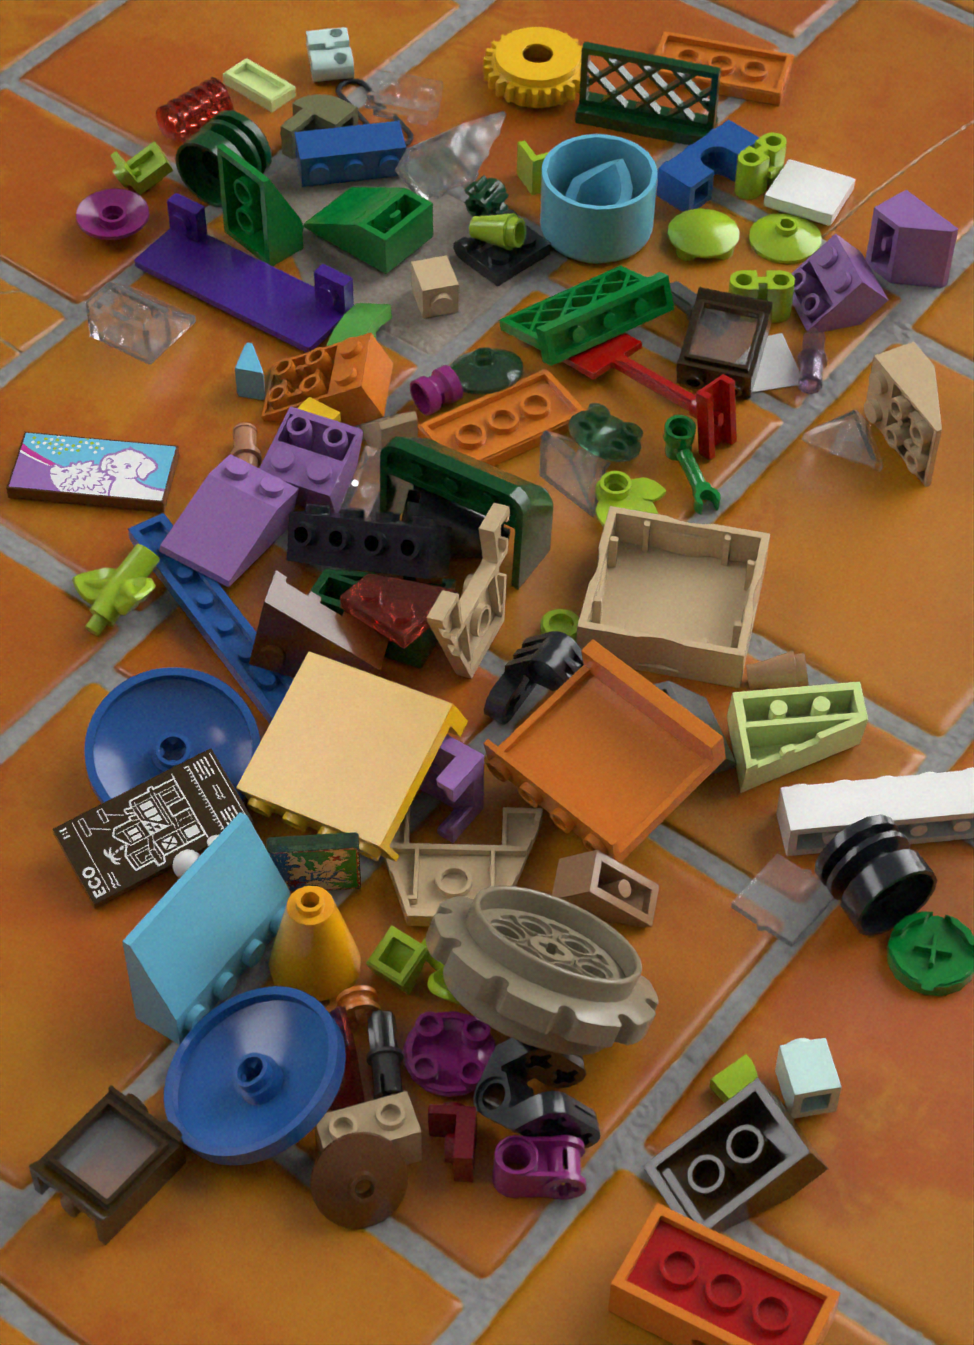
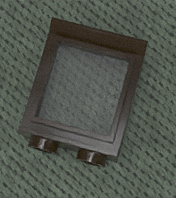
M699 287L680 356L676 363V383L699 390L724 374L735 380V397L751 398L772 323L773 302Z
M111 1085L108 1088V1093L40 1160L29 1165L34 1188L41 1195L50 1187L59 1193L63 1209L74 1218L81 1211L95 1222L98 1239L107 1245L185 1165L186 1157L183 1139L181 1138L182 1133L168 1120L160 1122L150 1115L147 1107L138 1097L131 1093L125 1096Z

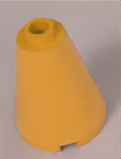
M305 886L294 891L287 901L270 954L269 970L274 986L298 989L308 993L318 1001L329 999V1003L334 1002L339 993L354 986L359 978L360 953L331 894L321 887Z

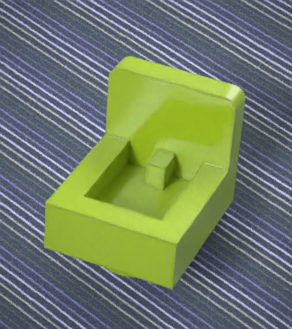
M155 141L127 162L117 151L110 155L117 166L112 170L117 179L125 188L131 185L139 195L174 171Z

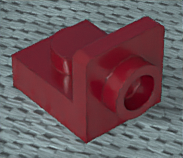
M458 1102L429 1105V1136L445 1137L444 1160L445 1162L453 1163L454 1181L474 1182L477 1107L465 1106Z

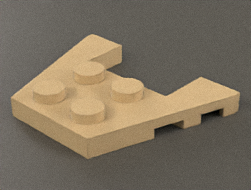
M493 503L479 527L483 559L475 574L467 576L460 600L457 593L442 590L427 616V622L456 675L471 679L505 618L507 574L499 573V566L508 552V538L501 537V525L504 521L507 522L510 516L509 506Z
M409 807L390 844V847L399 855V858L395 862L384 857L407 926H430L439 905L449 898L465 896L474 899L478 892L488 887L516 886L541 828L543 808L503 807L502 845L409 843Z

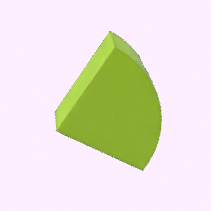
M745 1054L711 1078L709 1088L725 1103L758 1078L752 1060Z

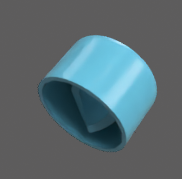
M605 134L577 136L555 146L547 154L542 164L540 225L545 239L560 254L585 263H612L637 253L650 239L654 225L657 167L651 155L644 148L630 140Z

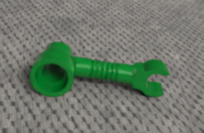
M674 415L667 419L664 427L665 454L669 459L679 461L693 490L694 510L701 515L703 510L702 500H709L718 511L721 495L717 489L711 487L710 483L706 482L691 452V445L694 442L696 433L695 422L687 416Z

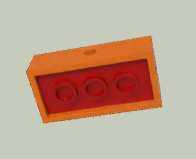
M656 1203L611 1282L608 1311L674 1345H822L834 1321L841 1293Z

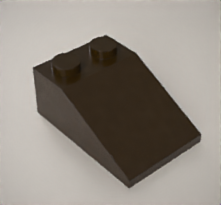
M756 1078L643 1165L671 1210L718 1233L790 1199L828 1170V1167L780 1099L759 1078Z

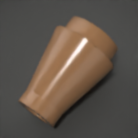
M792 650L755 664L746 665L749 690L809 686L804 653L794 654Z

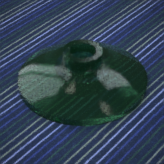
M487 347L463 354L449 366L458 376L463 392L470 394H490L507 389L519 381L524 371L523 362L515 353L504 349Z

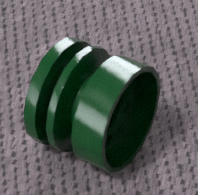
M223 110L216 114L208 123L201 127L200 131L193 134L178 147L175 155L176 168L184 184L201 201L213 207H222L217 156L218 145L223 143L262 174L269 170L272 163L271 148L265 135L248 117L236 111Z

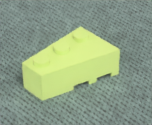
M848 682L732 692L727 722L733 755L736 761L740 793L859 745L868 721L861 683Z

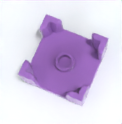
M446 734L418 791L422 790L454 808L437 828L438 835L452 843L455 842L484 807V755Z

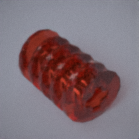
M211 77L210 80L203 81L199 86L191 88L189 92L182 93L178 98H174L168 101L167 104L159 106L156 110V120L162 134L171 141H175L177 138L180 142L184 143L193 134L200 131L201 127L208 123L216 114L223 110L234 111V106L224 84L219 79Z

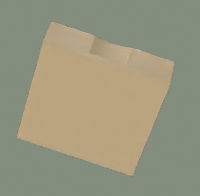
M610 506L599 544L597 570L589 582L577 626L576 643L583 649L594 639L635 670L740 688L766 568L770 533L718 524L688 523L665 515Z

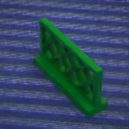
M620 265L500 319V328L502 331L541 350L543 362L553 366L674 310L669 275L658 272L646 277Z

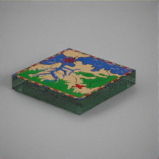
M358 833L267 838V851L290 893L305 886H317L326 891L361 889Z

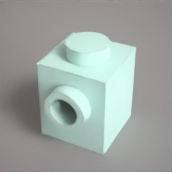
M799 1038L785 1045H779L775 1072L787 1111L792 1118L835 1112L842 1086L826 1038L815 1040Z

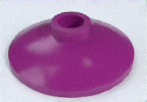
M107 189L95 192L86 197L79 204L76 211V220L80 229L87 235L102 240H117L132 236L139 232L149 219V208L146 201L140 195L124 189Z

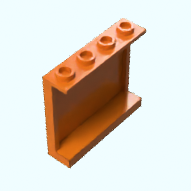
M592 639L581 650L584 665L499 746L489 739L483 744L488 758L486 765L501 782L509 780L518 787L519 794L529 805L535 808L540 805L550 813V818L559 829L565 833L573 831L583 839L582 843L589 852L599 850L621 863L726 759L724 739L721 734Z

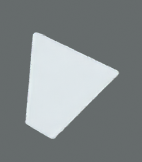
M782 333L767 337L752 393L804 384L801 373ZM750 348L736 364L746 365Z

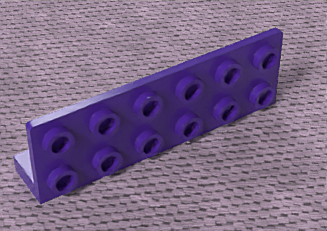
M175 193L167 200L170 229L134 259L135 267L305 352L312 351L334 331L345 313L354 306L352 277L322 264L314 271V286L207 235L205 206L178 193Z

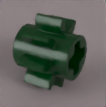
M483 175L478 181L473 180L464 190L469 196L464 204L472 217L500 215L509 208L504 203L509 197L503 183L495 178L487 179Z

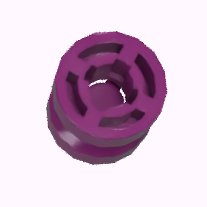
M447 365L433 370L428 378L421 376L410 383L411 397L417 408L426 416L439 411L442 404H453L463 396V389L458 376Z

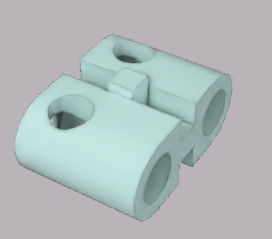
M347 28L306 31V46L313 83L353 79L354 63L351 47H349Z

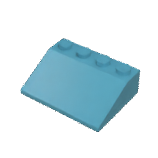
M240 812L122 941L136 1019L178 1045L181 1044L190 1030L210 1012L220 999L225 1000L231 995L237 984V979L248 967H254L260 961L265 947L277 935L287 901L290 897V890L247 815Z

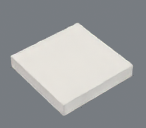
M789 159L766 192L763 205L831 226L852 193L855 178Z

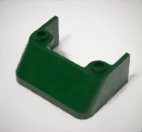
M393 437L381 450L380 512L402 514L408 490H413L412 484L484 516L487 515L493 503L509 506V520L507 522L504 521L503 524L515 529L511 586L518 590L550 551L553 501L548 491L542 486L427 438Z

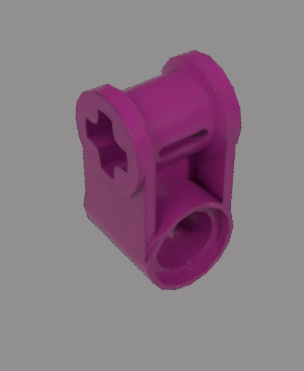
M557 1135L553 1137L508 1136L499 1142L495 1150L492 1172L493 1186L499 1193L510 1198L551 1197L553 1199L567 1200L580 1197L587 1190L586 1179L581 1176L580 1158L585 1153L584 1142L580 1138L571 1135ZM516 1163L523 1166L524 1169L512 1170L506 1167V1165Z

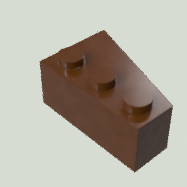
M275 571L264 600L249 665L295 678L306 655L310 651L379 676L389 637L345 611L342 615L336 613L320 603L322 597L311 591L307 595L286 583L287 577Z

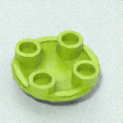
M712 209L686 210L675 216L668 227V237L671 244L676 247V255L686 261L693 260L696 257L728 259L732 257L734 247L739 240L740 231L735 221L726 214Z

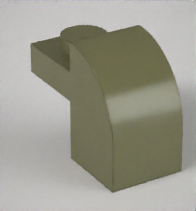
M324 94L309 95L292 103L293 117L286 120L280 126L282 154L291 159L296 158L294 132L358 125V107L338 97Z

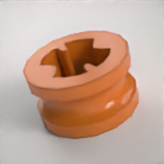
M358 985L347 988L339 993L336 1003L337 1008L340 1010V1022L349 1028L368 1026V1018L372 1016V1013L381 1010L380 1005L377 1003V991L368 985Z

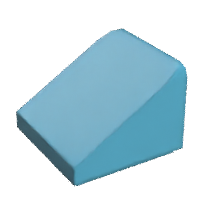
M246 343L235 366L237 393L241 397L264 400L263 370L253 343Z

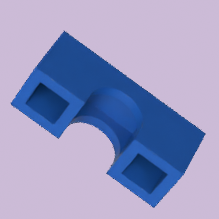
M727 120L716 129L710 130L707 135L694 144L687 146L684 151L671 160L665 161L658 168L656 196L682 212L700 208L712 199L714 174L725 176L735 182L738 154L748 146L754 148L755 141L759 137L731 120Z

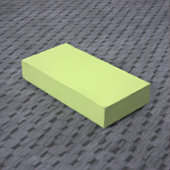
M247 58L222 74L223 84L271 112H274L296 97V87Z

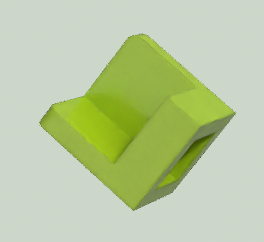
M523 140L517 143V175L531 195L541 193L542 164L549 152L535 155L527 142Z

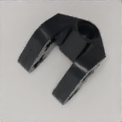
M551 631L526 638L522 643V648L517 649L513 655V660L508 661L505 665V672L490 691L485 703L484 714L506 724L512 719L536 684L551 691L558 690L584 665L582 649L570 636L559 631Z
M513 1038L495 1047L473 1095V1104L481 1115L521 1136H575L584 1142L585 1149L596 1144L601 1138L597 1116L593 1109L560 1091H547L534 1095L533 1088L527 1084V1082L533 1079H537L552 1088H567L578 1084L586 1077L582 1055L550 1052Z

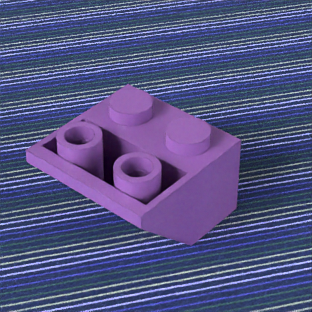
M905 190L874 207L866 261L871 269L889 283L942 288L948 283L958 228L927 206L923 201Z
M837 234L833 235L791 273L795 278L792 304L807 332L810 334L861 325L888 301L862 252Z
M290 406L259 469L299 488L296 505L306 508V504L330 505V512L340 513V508H343L354 485L363 430Z

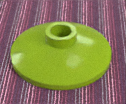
M775 213L764 216L752 225L749 233V242L752 249L762 258L779 264L805 262L820 248L822 239L821 233L814 223L789 213Z

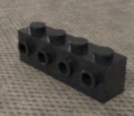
M306 504L305 511L289 512L287 561L423 579L448 577L452 527L436 525L437 518L412 516L411 522L400 521V513L376 512L374 518L365 517V509L340 508V513L330 512V505Z

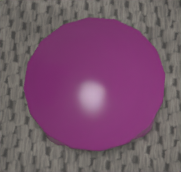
M457 1011L425 1012L417 1018L414 1028L407 1036L403 1048L405 1067L413 1081L427 1092L444 1097L463 1096L476 1089L496 1047V1043L490 1033V1026L475 1016Z

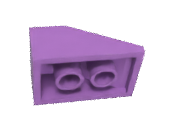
M230 454L208 474L161 543L159 552L229 587L288 529L289 512L295 511L299 488Z

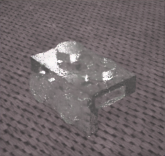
M376 70L372 91L366 97L365 108L373 109L374 116L394 118V114L408 116L407 121L410 123L427 125L428 120L434 121L438 117L443 82Z

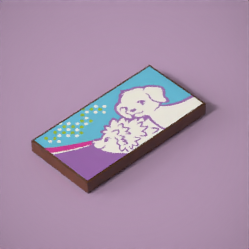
M24 432L6 488L8 498L165 512L180 456L179 446Z

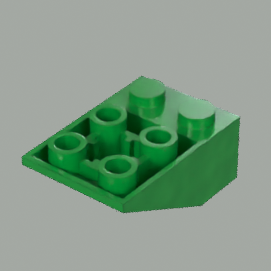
M350 187L304 223V228L387 274L433 237V203L407 188Z

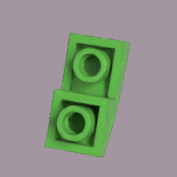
M356 303L341 318L327 346L370 332L376 338V332L379 331V327L392 319L391 304Z

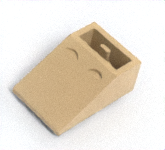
M911 342L874 355L871 374L869 375L867 398L864 403V412L867 419L874 423L885 436L887 444L894 448L903 458L909 471L916 474L926 487L931 485L942 425L935 366L916 343Z

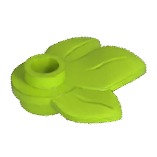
M620 471L607 472L597 482L595 488V495L599 501L596 506L597 519L604 527L610 506L658 514L653 502L661 499L666 494V489L649 478L630 479L627 474Z

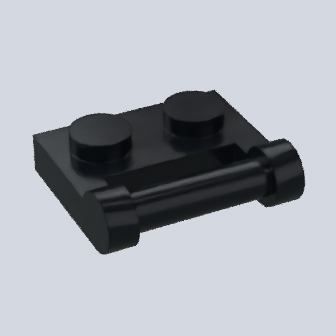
M508 209V210H506L505 212L501 213V214H511V213H514V214H516V215L518 216V214H517L514 210H512V209ZM527 225L523 245L519 248L514 247L512 250L492 245L483 252H479L477 249L486 245L487 242L471 237H462L453 244L454 252L460 260L497 287L551 254V243Z

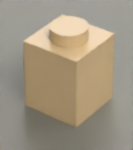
M447 255L412 261V292L422 318L459 312V284Z

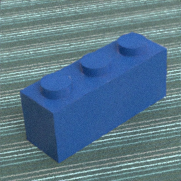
M400 121L294 132L296 162L302 187L407 175L406 145Z

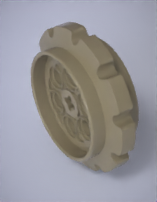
M492 886L478 892L474 899L465 896L452 897L439 905L426 933L427 948L435 960L444 964V981L455 999L485 1024L530 1046L560 1054L588 1055L599 1052L605 1047H611L613 1042L631 1045L646 1036L656 1015L655 1010L659 1003L658 997L650 981L641 976L642 962L633 946L619 932L598 917L555 896L516 886Z

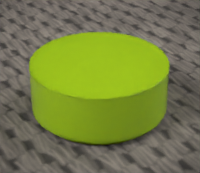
M567 609L551 610L541 619L540 634L559 631L577 642V626L580 618L577 614Z

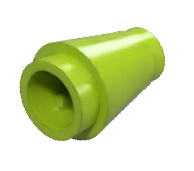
M514 213L474 216L470 221L469 234L471 238L512 250L514 247L519 248L523 245L526 237V223L523 218H518Z

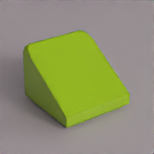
M391 925L366 962V965L373 973L409 995L416 984L429 950L425 945Z

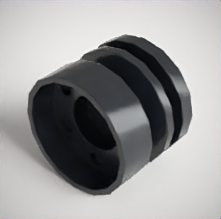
M882 814L863 818L839 832L823 848L816 859L814 869L823 885L827 886L832 897L841 901V908L859 933L867 936L890 931L903 918L917 913L928 902L937 884V878L932 869L917 851L910 849L906 836L900 833L891 817Z

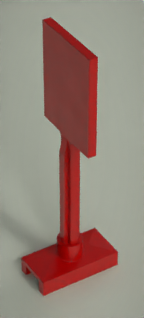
M625 332L562 361L593 380L609 369L614 368L689 411V415L697 419L699 454L708 460L715 457V446L720 442L725 441L730 445L737 442L735 380L724 374L697 391L695 396L630 359L629 356L642 349V342Z

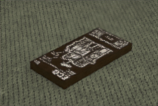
M212 748L52 830L92 905L96 909L173 869V860L179 852L194 850L199 854L203 853L209 847L207 845L208 838L213 835H220L240 812L248 816L253 826L254 821Z

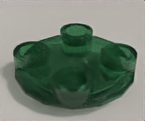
M598 403L589 404L587 411H580L571 417L568 424L570 435L578 445L589 453L615 462L631 461L638 457L641 450L640 440L643 436V430L637 424L623 422L621 419L610 415L609 409Z

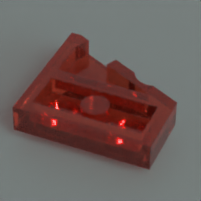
M368 573L340 596V608L399 646L406 648L430 627L427 622V616L442 590L457 594L458 592L449 588Z

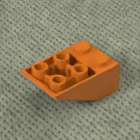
M371 332L357 337H350L342 342L323 348H315L298 356L281 359L272 364L261 418L264 421L282 422L290 406L298 408L308 397L341 412V423L351 426L383 418L393 362Z

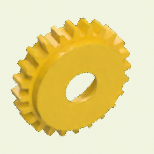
M528 27L513 30L507 35H501L499 42H491V48L486 49V57H483L484 81H488L489 89H496L495 95L497 97L503 96L508 103L512 102L529 108H549L563 105L567 100H574L575 93L580 94L581 51L583 45L578 46L579 40L577 38L572 39L568 36V33H563L556 29ZM540 57L550 60L543 63H534L525 58Z

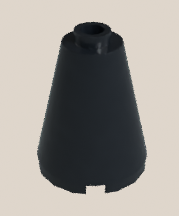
M412 484L413 490H408L401 521L411 522L412 516L437 518L436 525L452 527L450 558H483L479 527L486 516ZM502 523L501 537L508 538L509 542L510 528L504 527Z

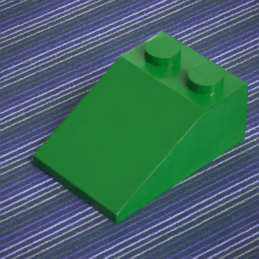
M223 143L218 145L217 156L224 232L259 260L271 266L304 249L303 222L271 180Z

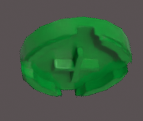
M927 911L908 915L894 926L887 943V964L894 977L908 989L923 995L945 996L960 991L971 982L974 976V935L971 930L957 918L946 914L945 918L933 916L934 912Z

